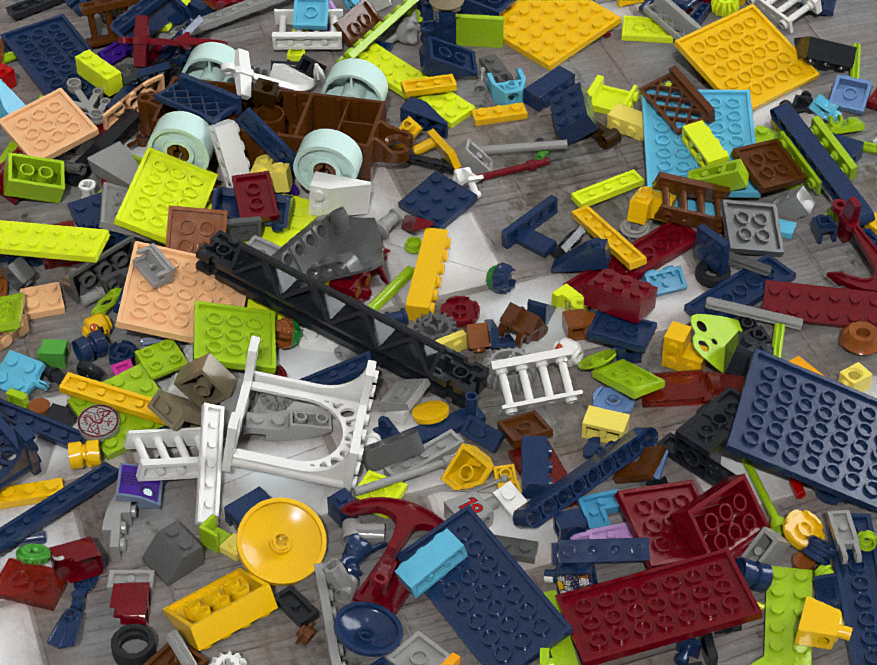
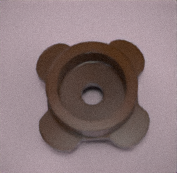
M313 622L308 626L304 624L297 631L296 636L298 639L295 642L296 645L301 642L306 646L316 635L317 631L312 628Z

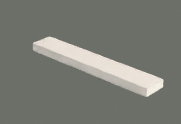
M204 403L201 411L195 525H201L211 514H214L217 518L218 526L225 407Z

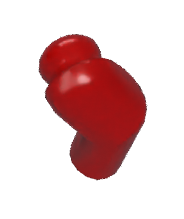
M791 478L790 486L796 498H804L806 496L803 488L805 483Z

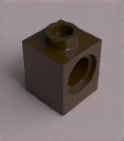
M258 77L252 89V103L274 108L282 95V91L279 90V82Z

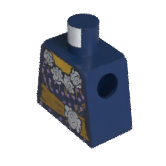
M557 562L556 570L545 569L544 582L556 583L558 594L597 584L598 578L595 562Z

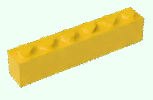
M425 228L405 304L408 320L416 321V318H421V314L429 315V311L435 314L436 304L434 301H438L439 296L437 288H441V275L445 273L444 262L448 260L447 249L451 248V238H448V230Z

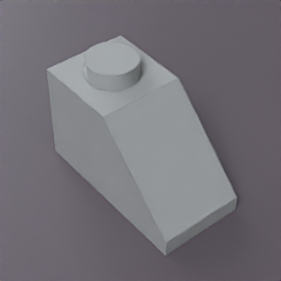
M469 138L453 148L462 168L470 167L473 173H486L492 170L494 161Z
M800 186L775 197L771 204H776L778 214L797 219L809 216L816 202L804 186Z
M763 527L741 557L773 565L779 561L791 543L776 530Z

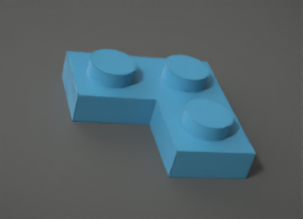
M619 489L586 495L577 499V505L582 516L585 515L587 518L588 530L611 525L607 514L621 511L614 496Z

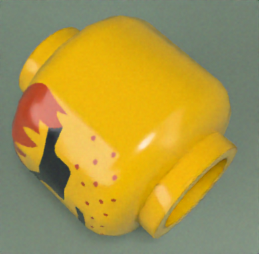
M102 313L86 317L83 321V327H81L83 336L87 338L88 333L99 329L105 337H108L113 329L109 317Z

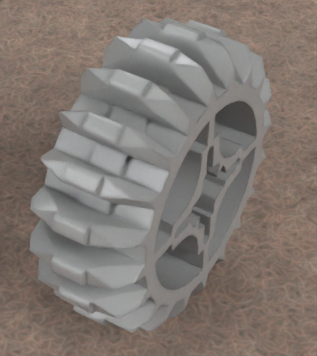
M501 347L499 351L493 349L492 353H487L483 365L488 367L491 361L531 353H526L525 349L518 350L517 347L514 349L510 347L503 349ZM536 366L529 367L527 370L530 386H532L536 379ZM516 370L508 371L507 378L511 392L519 393L520 390H523L519 372H516ZM489 373L485 378L487 379L488 387H492L494 391L500 390L502 394L499 376H496V374L490 375Z

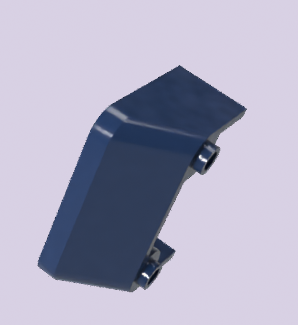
M140 0L116 18L110 27L117 38L134 37L136 15L149 16L150 38L169 22L177 26L182 25L186 20L194 19L187 5L181 0ZM123 44L134 58V45Z

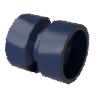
M99 329L88 333L87 338L81 336L72 341V348L79 362H90L94 360L95 356L101 357L108 354L109 344Z
M738 557L735 560L750 590L763 593L769 589L773 580L771 565L759 561L755 562L744 557Z

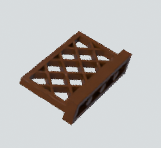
M676 65L669 68L668 74L639 88V93L677 136L682 134V127L678 129L676 122L688 125L701 120L703 122L707 121L709 124L715 121L714 107ZM668 80L672 83L671 86H662V83ZM650 89L656 90V94H648L647 91ZM660 90L669 91L668 96L659 95ZM672 92L681 93V97L671 96ZM657 100L666 101L665 105L656 104ZM669 102H679L678 107L668 106ZM682 103H690L691 107L683 108L681 105ZM666 111L676 112L675 116H667ZM679 112L689 113L688 117H678ZM699 114L701 117L698 119H692L691 115Z

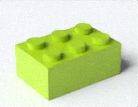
M8 152L4 164V195L60 204L65 190L64 161Z

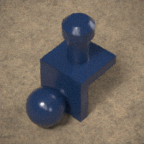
M696 637L677 642L676 651L680 653L674 659L676 664L687 665L689 663V656L698 659L702 642L697 640Z

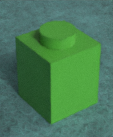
M43 339L41 347L37 349V358L52 367L66 369L70 356L68 341Z

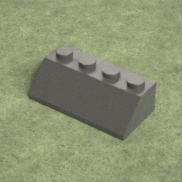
M134 236L127 237L101 253L97 263L87 262L62 277L61 282L65 293L79 304L81 302L79 296L94 290L95 286H101L100 277L119 269L128 268L135 244Z

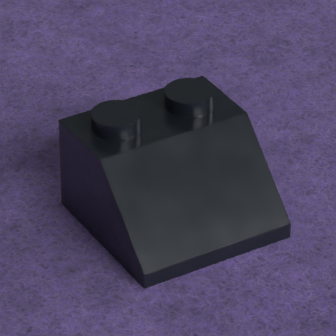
M738 331L725 346L723 374L744 383L755 348L772 355L774 348L748 334Z

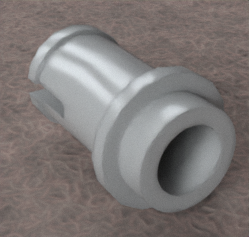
M95 286L94 290L79 296L82 305L87 307L103 298L106 293L101 286Z

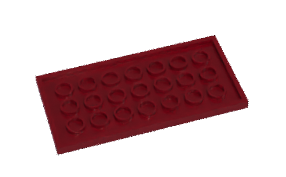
M729 548L555 595V601L561 615L574 630L570 637L582 665L606 663L762 619V611Z

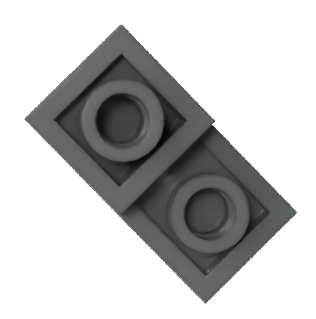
M129 267L100 277L101 287L106 294L113 288L123 287Z

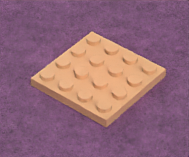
M62 88L0 118V127L23 154L53 159L99 135V129Z

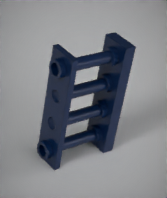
M649 537L557 540L558 543H551L552 566H557V562L625 564L642 563V561L650 560Z

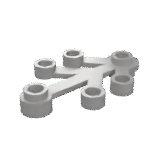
M78 78L68 79V91L75 94L80 101H74L80 109L87 111L84 114L89 115V119L94 125L102 124V114L106 110V105L111 101L109 98H103V89L100 87L94 88L93 94L88 100L81 90V80ZM101 99L98 109H94L97 100Z

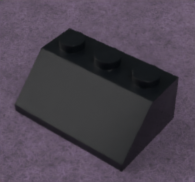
M812 36L794 38L798 58L805 59V63L815 64V62H818L822 67L830 68V66H835V70L839 71L853 68L857 47Z

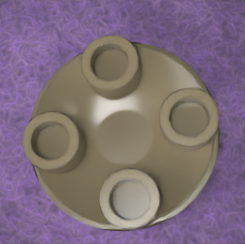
M429 0L435 12H441L442 10L458 12L464 0Z

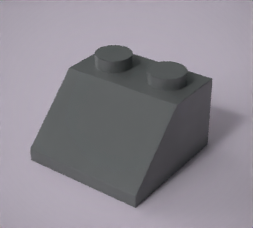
M175 521L157 532L142 556V561L151 570H155V574L167 586H170L204 564L203 549Z

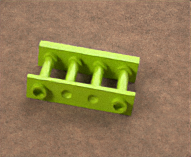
M819 115L813 117L810 130L849 180L855 179L858 169L856 163ZM780 131L779 142L808 177L806 181L809 188L813 189L817 195L820 194L822 181L786 133Z

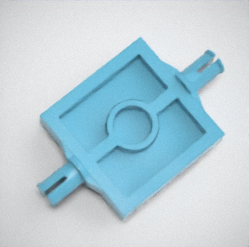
M9 350L0 364V391L6 393L10 388L23 391L28 396L36 387L47 391L49 383L40 380L46 365L41 361Z

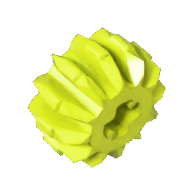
M711 0V10L716 16H722L723 18L739 10V0Z

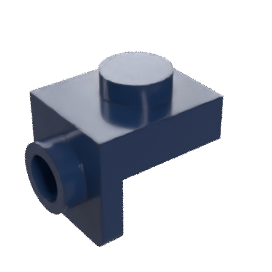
M836 574L814 576L813 581L817 600L836 609L842 608Z

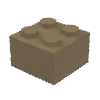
M208 353L182 366L174 385L202 410L204 403L217 404L231 397L238 379L211 353Z

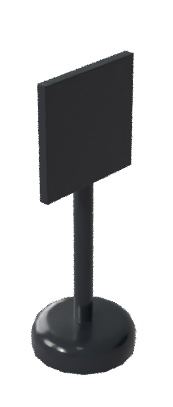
M80 361L76 367V371L80 376L99 382L104 378L103 371L89 361ZM52 403L45 414L46 417L71 427L77 420L68 403L65 407Z

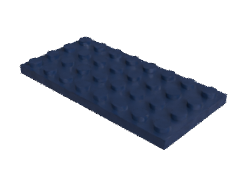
M64 14L0 34L2 42L10 52H14L16 60L43 96L62 88L73 101L80 102L77 96L70 93L67 89V80L78 78L81 80L82 92L88 100L90 99L93 89L96 87L77 74L75 56L87 50L95 52Z
M469 504L402 550L396 557L400 564L407 561L419 548L427 545L436 534L443 532L446 528L464 545L468 557L427 589L424 594L481 665H529L540 657V648H549L550 650L574 632L572 626Z

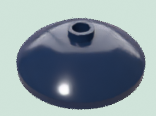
M354 602L345 605L336 614L333 624L334 633L339 642L351 652L365 657H381L392 653L399 646L403 636L402 625L395 614L387 608L372 602Z

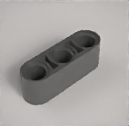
M410 429L364 446L362 460L366 471H375L422 453L425 448L418 430Z

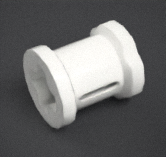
M85 179L79 183V189L82 191L81 199L97 194L95 193L96 183L94 180Z

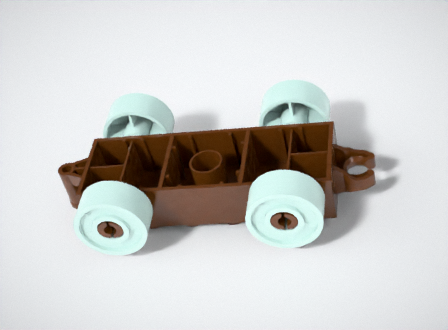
M207 42L195 47L182 73L237 94L233 76H225L221 73V64L225 62L234 63L236 50L217 42ZM357 58L341 60L331 68L322 89V94L279 89L282 91L281 99L279 102H276L274 108L252 103V89L254 86L251 85V98L248 100L242 99L241 113L239 115L230 114L221 120L230 119L235 121L250 107L297 154L291 173L294 172L299 183L309 191L315 171L371 182L377 163H401L408 161L409 148L414 146L413 134L386 123L385 98L388 93V83L385 75L374 64ZM177 76L172 77L168 87L178 81ZM143 92L137 96L140 132L145 136H150L147 147L203 169H207L209 164H219L208 130L210 125L205 120L195 114L180 111L156 101L155 95L159 92ZM239 126L240 140L245 145V157L250 162L249 169H252L257 157L268 154ZM391 144L405 145L404 147L399 149L389 147V145Z

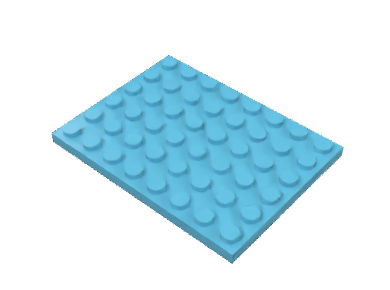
M650 89L647 93L656 94V90ZM697 89L715 109V121L710 124L707 121L704 123L710 127L714 137L719 140L722 148L728 152L729 161L735 160L731 155L733 148L756 143L750 90ZM660 90L659 95L668 96L669 91ZM672 92L671 96L681 97V93ZM641 95L647 186L652 187V183L659 172L687 178L688 171L701 168L682 142L681 135L677 136ZM657 100L656 102L657 105H665L666 103L663 100ZM670 101L668 106L678 107L679 102ZM682 103L681 107L690 108L691 104ZM666 111L667 116H675L676 112ZM679 112L678 117L687 118L689 113ZM699 114L691 115L692 119H698L701 117ZM676 122V127L679 129L685 126L686 123ZM749 178L747 188L730 191L728 197L761 198V193Z

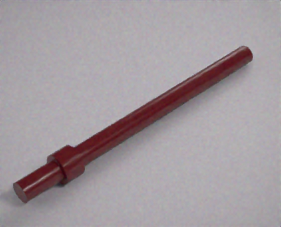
M549 158L536 161L532 159L523 164L477 174L476 176L483 175L484 178L481 181L526 170L530 172L538 167L550 165Z

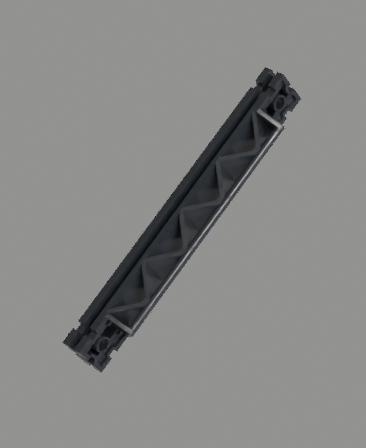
M221 230L210 238V245L205 243L196 251V258L200 259L196 262L197 270L208 276L215 274L216 280L359 355L370 351L373 360L377 362L376 364L405 379L428 378L431 383L427 389L428 391L443 399L445 397L452 398L451 403L461 408H465V394L467 392L473 391L479 395L487 386V379L485 378L489 374L488 367L476 361L473 364L469 363L468 357L240 240L237 242L232 241V236Z

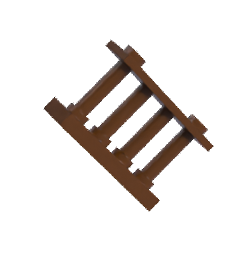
M93 0L79 3L82 15L88 17L91 38L85 39L88 45L92 48H99L102 45L116 42L118 38L110 27L113 22L112 9L119 8L123 14L128 10L129 6L135 5L140 0ZM99 12L105 14L108 34L98 36L94 17Z
M665 172L658 173L652 183V187L655 190L662 191V204L654 215L655 219L695 228L703 223L714 232L725 234L720 203L730 195V187ZM669 192L679 195L680 208L670 206ZM687 197L697 199L698 212L688 210ZM705 201L715 204V216L706 214Z

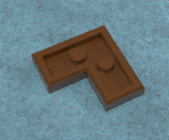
M664 445L645 447L638 462H631L614 474L612 479L615 484L652 480L666 452Z

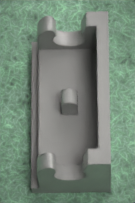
M154 243L136 251L138 255H143L134 258L132 264L153 289L172 283L175 267Z

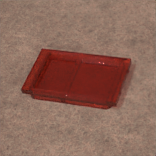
M688 370L652 373L665 380V387L643 395L641 398L642 408L709 403L710 389L709 372Z

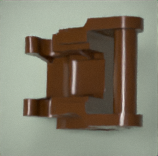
M512 302L509 303L499 320V336L503 337L505 332L509 334L512 331H516L515 344L520 347L523 341L527 344L531 341H539L548 332V326L545 325L541 317L526 310L523 306L520 307Z

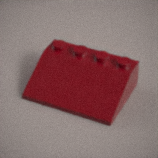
M745 473L725 478L670 515L679 535L698 556L729 548L732 556L736 559L745 552L763 527L770 528Z

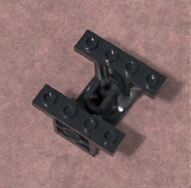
M729 386L716 398L710 399L702 405L693 417L676 430L675 435L671 432L668 433L657 445H664L665 449L668 450L669 458L712 486L727 477L735 476L736 474L721 465V456L728 439L741 392Z

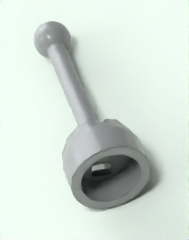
M480 67V81L475 83L473 93L478 97H483L487 94L488 88L486 83L483 82L486 69L485 67Z

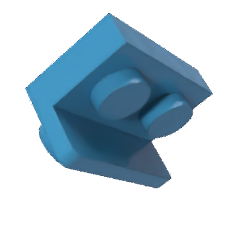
M673 265L666 266L659 271L649 270L644 273L640 280L658 287L657 297L688 288L681 265L676 267Z

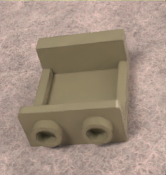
M158 389L147 406L174 431L178 432L183 423L188 428L201 427L202 410L187 398Z

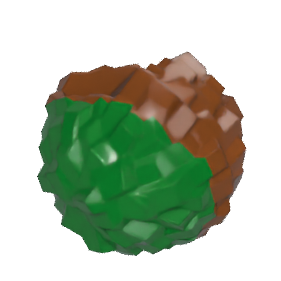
M286 317L275 321L276 346L281 349H290L297 346L300 338L303 336L298 323Z

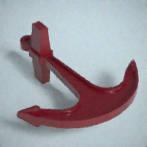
M136 15L134 37H118V44L134 45L135 67H147L149 45L181 46L185 50L207 42H217L228 46L227 41L211 38L190 37V32H185L175 39L149 38V16Z
M856 197L849 198L847 202L843 199H835L831 210L839 215L838 238L842 243L849 242L852 235L854 236L871 265L874 275L869 278H859L839 271L827 272L826 276L838 286H844L853 290L877 292V247L859 226V215L862 205Z
M370 497L361 500L357 498L340 508L342 513L351 517H355L357 514L381 513L391 518L395 524L393 535L385 553L379 558L370 579V585L373 587L371 596L380 598L383 590L387 588L397 565L395 559L410 534L417 530L431 531L444 522L438 515L418 504L391 497Z

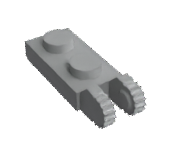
M827 511L826 518L835 547L839 553L841 564H848V554L846 551L848 549H852L854 561L861 563L860 541L850 511Z

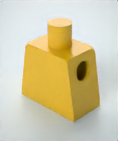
M807 596L794 644L830 650L833 648L835 638L849 641L853 628L839 624L842 615L839 609Z

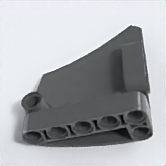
M339 207L329 214L316 217L271 256L320 282L372 271L384 264L382 242L375 217L360 218L348 216L344 207Z

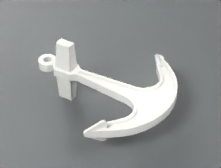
M240 48L235 51L234 63L225 62L221 64V73L225 76H233L237 95L242 96V99L245 100L251 98V82L256 83L258 77L279 82V89L321 94L326 82L325 74L318 63L314 66L313 81L305 85H295L254 73L250 65L249 52Z

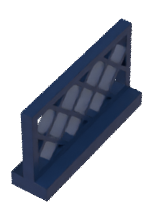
M185 73L178 75L176 83L155 95L156 101L180 111L195 114L214 125L230 114L239 115L242 111V96Z

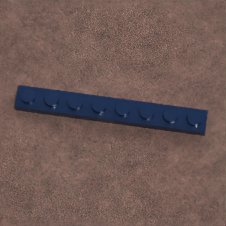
M103 462L1 526L0 553L118 479L119 470L109 463Z

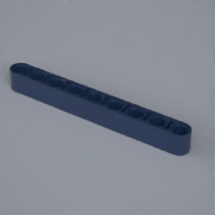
M785 102L770 109V115L780 131L786 133L822 181V186L833 200L843 199L847 202L849 198L856 197L862 205L859 215V226L863 227L875 221V215L871 207L789 102Z
M636 427L517 508L513 513V523L518 528L539 527L639 457L645 447L654 446L658 441L657 430L654 427Z

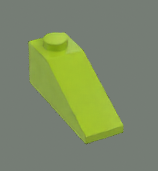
M740 158L689 170L687 178L730 187V191L747 188L749 173Z

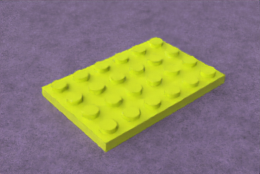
M147 147L113 224L166 244L169 205L205 209L218 174Z

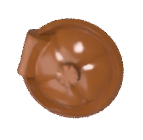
M852 322L841 330L839 346H844L850 352L859 355L874 354L877 352V328L868 322Z

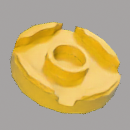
M799 509L785 517L783 521L784 535L789 543L798 550L807 547L809 542L807 539L810 534L825 540V534L823 535L822 530L824 528L823 524L811 512L806 510L798 511Z

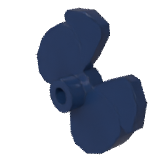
M600 437L589 438L583 447V457L590 459L614 441H609L605 447L600 446Z

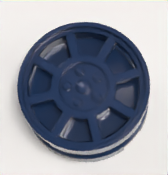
M128 340L112 343L108 347L110 366L127 359H131L133 366H136V361H134V352L137 351L136 346Z
M810 534L807 539L809 541L807 547H803L801 551L825 566L831 564L830 560L832 556L837 554L838 550L828 542Z

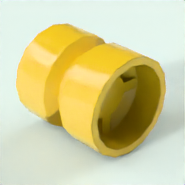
M99 439L86 440L85 444H82L80 441L68 443L71 470L83 469L85 465H88L89 468H94L102 464Z

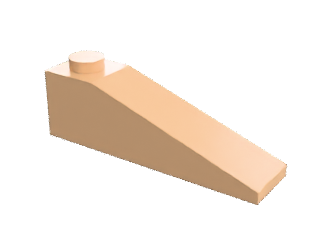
M157 75L141 83L103 113L104 130H108L128 109L138 111L137 96L140 93L163 91L165 89L164 75Z

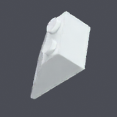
M315 171L310 184L309 215L322 216L329 214L339 207H344L348 216L367 214L369 212L371 182Z

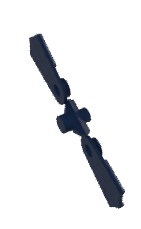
M102 557L104 569L108 560L107 558ZM100 575L74 582L75 590L71 593L72 603L70 608L61 615L47 640V645L58 649L76 645L82 620L81 612L86 609L85 593L94 588Z

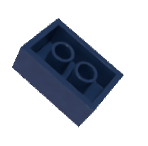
M580 82L549 99L556 133L562 140H567L568 145L598 130L591 96Z

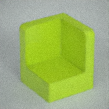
M211 514L198 527L201 545L217 554L220 552L219 546L231 536L230 533L217 526V518L214 514Z

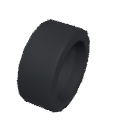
M128 624L118 629L111 639V650L115 662L118 665H143L156 653V641L152 630L141 624ZM139 639L147 643V646L138 653L128 654L120 650V647L130 640Z

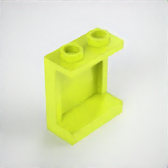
M601 75L596 76L587 91L591 96L594 111L607 115L617 103L633 108L634 103H637L639 99L638 85H633L630 91L604 85V76Z

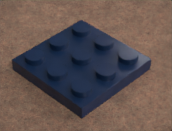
M435 171L400 200L398 206L411 216L433 221L434 225L430 226L431 228L445 229L478 200V196Z

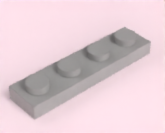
M450 429L423 444L425 450L422 453L383 467L384 474L388 477L438 461L440 457L451 455L458 451L464 440Z

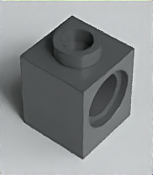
M21 256L9 264L1 273L16 291L22 287H29L34 282L32 278L36 274Z

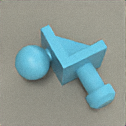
M820 93L813 98L812 103L808 107L816 115H819L820 118L827 121L829 115L833 116L834 122L838 119V114L842 115L839 110H836L839 106L830 102Z

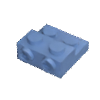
M837 74L829 101L839 106L837 110L863 115L867 100L872 91V82L866 79H857L848 75Z

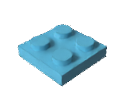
M295 0L293 29L327 30L330 1Z

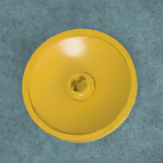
M283 497L267 499L253 506L243 517L236 536L237 553L245 569L252 575L274 586L294 585L309 578L315 572L314 564L322 562L327 543L326 532L318 515L304 503Z

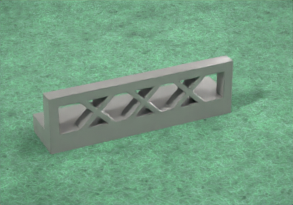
M654 0V3L643 7V11L676 40L702 28L672 0Z

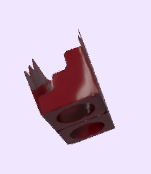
M91 536L49 547L52 568L55 575L61 581L68 580L69 583H74L100 575L103 572L102 556ZM53 556H64L65 559L57 561L53 559Z
M150 582L113 583L110 608H114L113 617L120 618L121 625L141 624L148 627L151 606Z

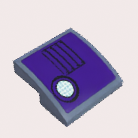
M120 463L116 501L138 502V508L160 509L163 480L138 482L136 473L139 465Z

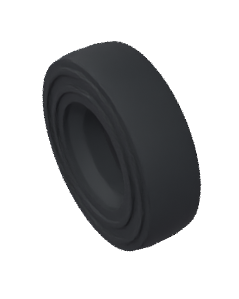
M702 261L697 264L695 270L696 280L708 288H713L731 275L728 265L726 274L710 276L705 272L712 269Z

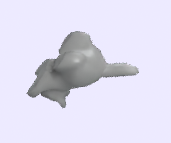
M413 11L410 17L399 19L401 23L397 27L395 34L385 42L394 43L398 40L403 44L411 45L419 42L418 32H420V24L417 20L416 11Z

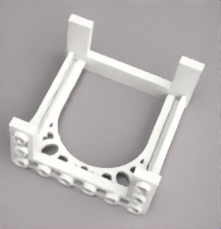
M252 336L235 412L231 413L227 429L221 471L230 472L231 466L341 489L345 487L350 492L351 488L356 487L358 476H354V474L358 475L364 445L360 443L365 441L367 429H363V426H368L370 414H366V411H371L373 399H369V397H374L376 385H373L372 382L377 383L379 371L375 370L377 362L368 360L365 371L358 378L340 385H322L255 371L260 337ZM251 390L303 400L327 409L335 416L341 426L342 441L340 445L327 457L314 461H296L237 449L236 446ZM344 411H352L354 415L351 417H343L341 416V413ZM332 460H337V461H339L338 463H336V464H334V465L331 464V461H332Z

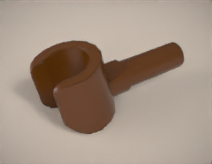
M137 134V139L127 144L128 148L134 145L146 147L148 137L143 138L142 134Z

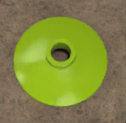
M613 349L603 350L585 357L577 366L581 370L597 369L609 363L617 353Z

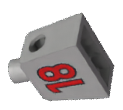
M476 491L444 501V517L446 519L469 504L488 528L493 524V510L499 508V502L495 496L484 500Z

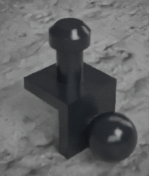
M805 90L801 95H795L793 103L789 100H782L779 105L789 102L797 113L811 114L812 110L808 107L813 101L812 94Z

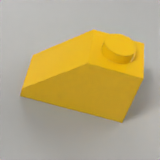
M462 443L440 479L455 491L481 486L490 475L494 465L491 458L479 448Z

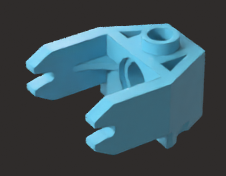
M515 68L517 73L515 74L516 80L501 83L495 82L492 73H486V85L493 97L492 101L498 105L524 103L526 77L521 68Z

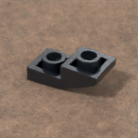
M749 317L736 318V320H739L743 333L763 343H771L772 340L762 325L758 326L754 319Z

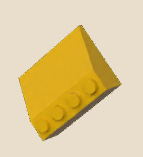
M239 567L166 606L162 610L189 645L201 651L209 649L213 643L221 639L229 638L235 631L249 627L255 620L269 616L278 606L270 584Z

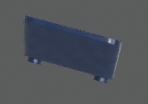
M215 187L211 209L227 210V219L239 218L234 189ZM274 193L279 220L262 222V224L272 226L274 231H283L284 228H288L294 196Z

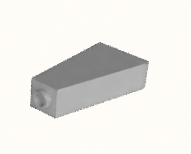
M120 141L87 158L90 169L94 174L111 184L126 188L130 187L139 167V164Z

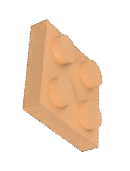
M59 282L20 289V292L24 293V313L28 320L66 313Z

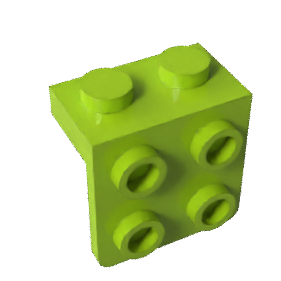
M169 338L134 352L136 365L141 363L148 376L153 380L178 371L182 366L188 364V360L175 341Z

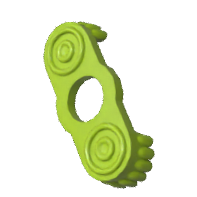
M118 287L110 290L98 301L91 311V315L96 313L106 315V312L115 305L122 289ZM112 300L109 304L102 305L105 301Z

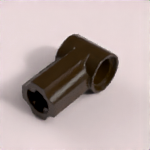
M597 121L598 130L590 133L591 136L597 139L599 146L604 150L620 143L622 140L621 134L616 128L609 129L599 121Z

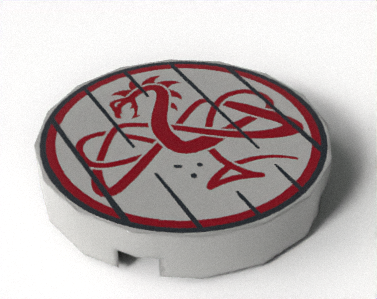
M97 404L89 406L78 416L77 426L84 439H99V442H103L104 439L114 437L119 431L120 419L114 408L108 405Z

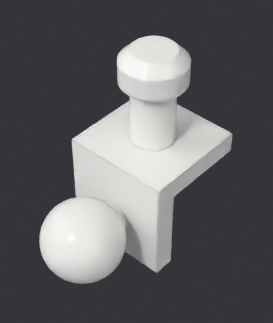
M470 167L453 170L452 180L463 187L469 186L470 191L477 194L479 199L482 194L481 191H478L476 184L484 178L483 175L476 176L472 173Z

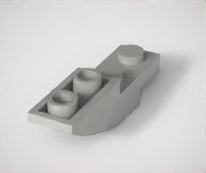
M289 410L288 416L246 412L245 433L265 435V441L303 440L321 436L332 431L331 414Z
M116 494L105 513L102 534L104 544L110 545L112 561H121L122 552L126 551V542L123 535H127V527H132L133 518L137 517V506L134 502L116 501Z

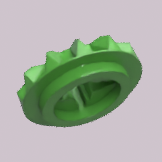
M26 544L16 550V559L23 564L28 563L39 566L41 563L46 564L51 560L49 548L41 544Z

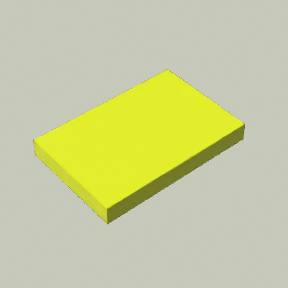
M623 16L621 40L673 44V37L651 17Z

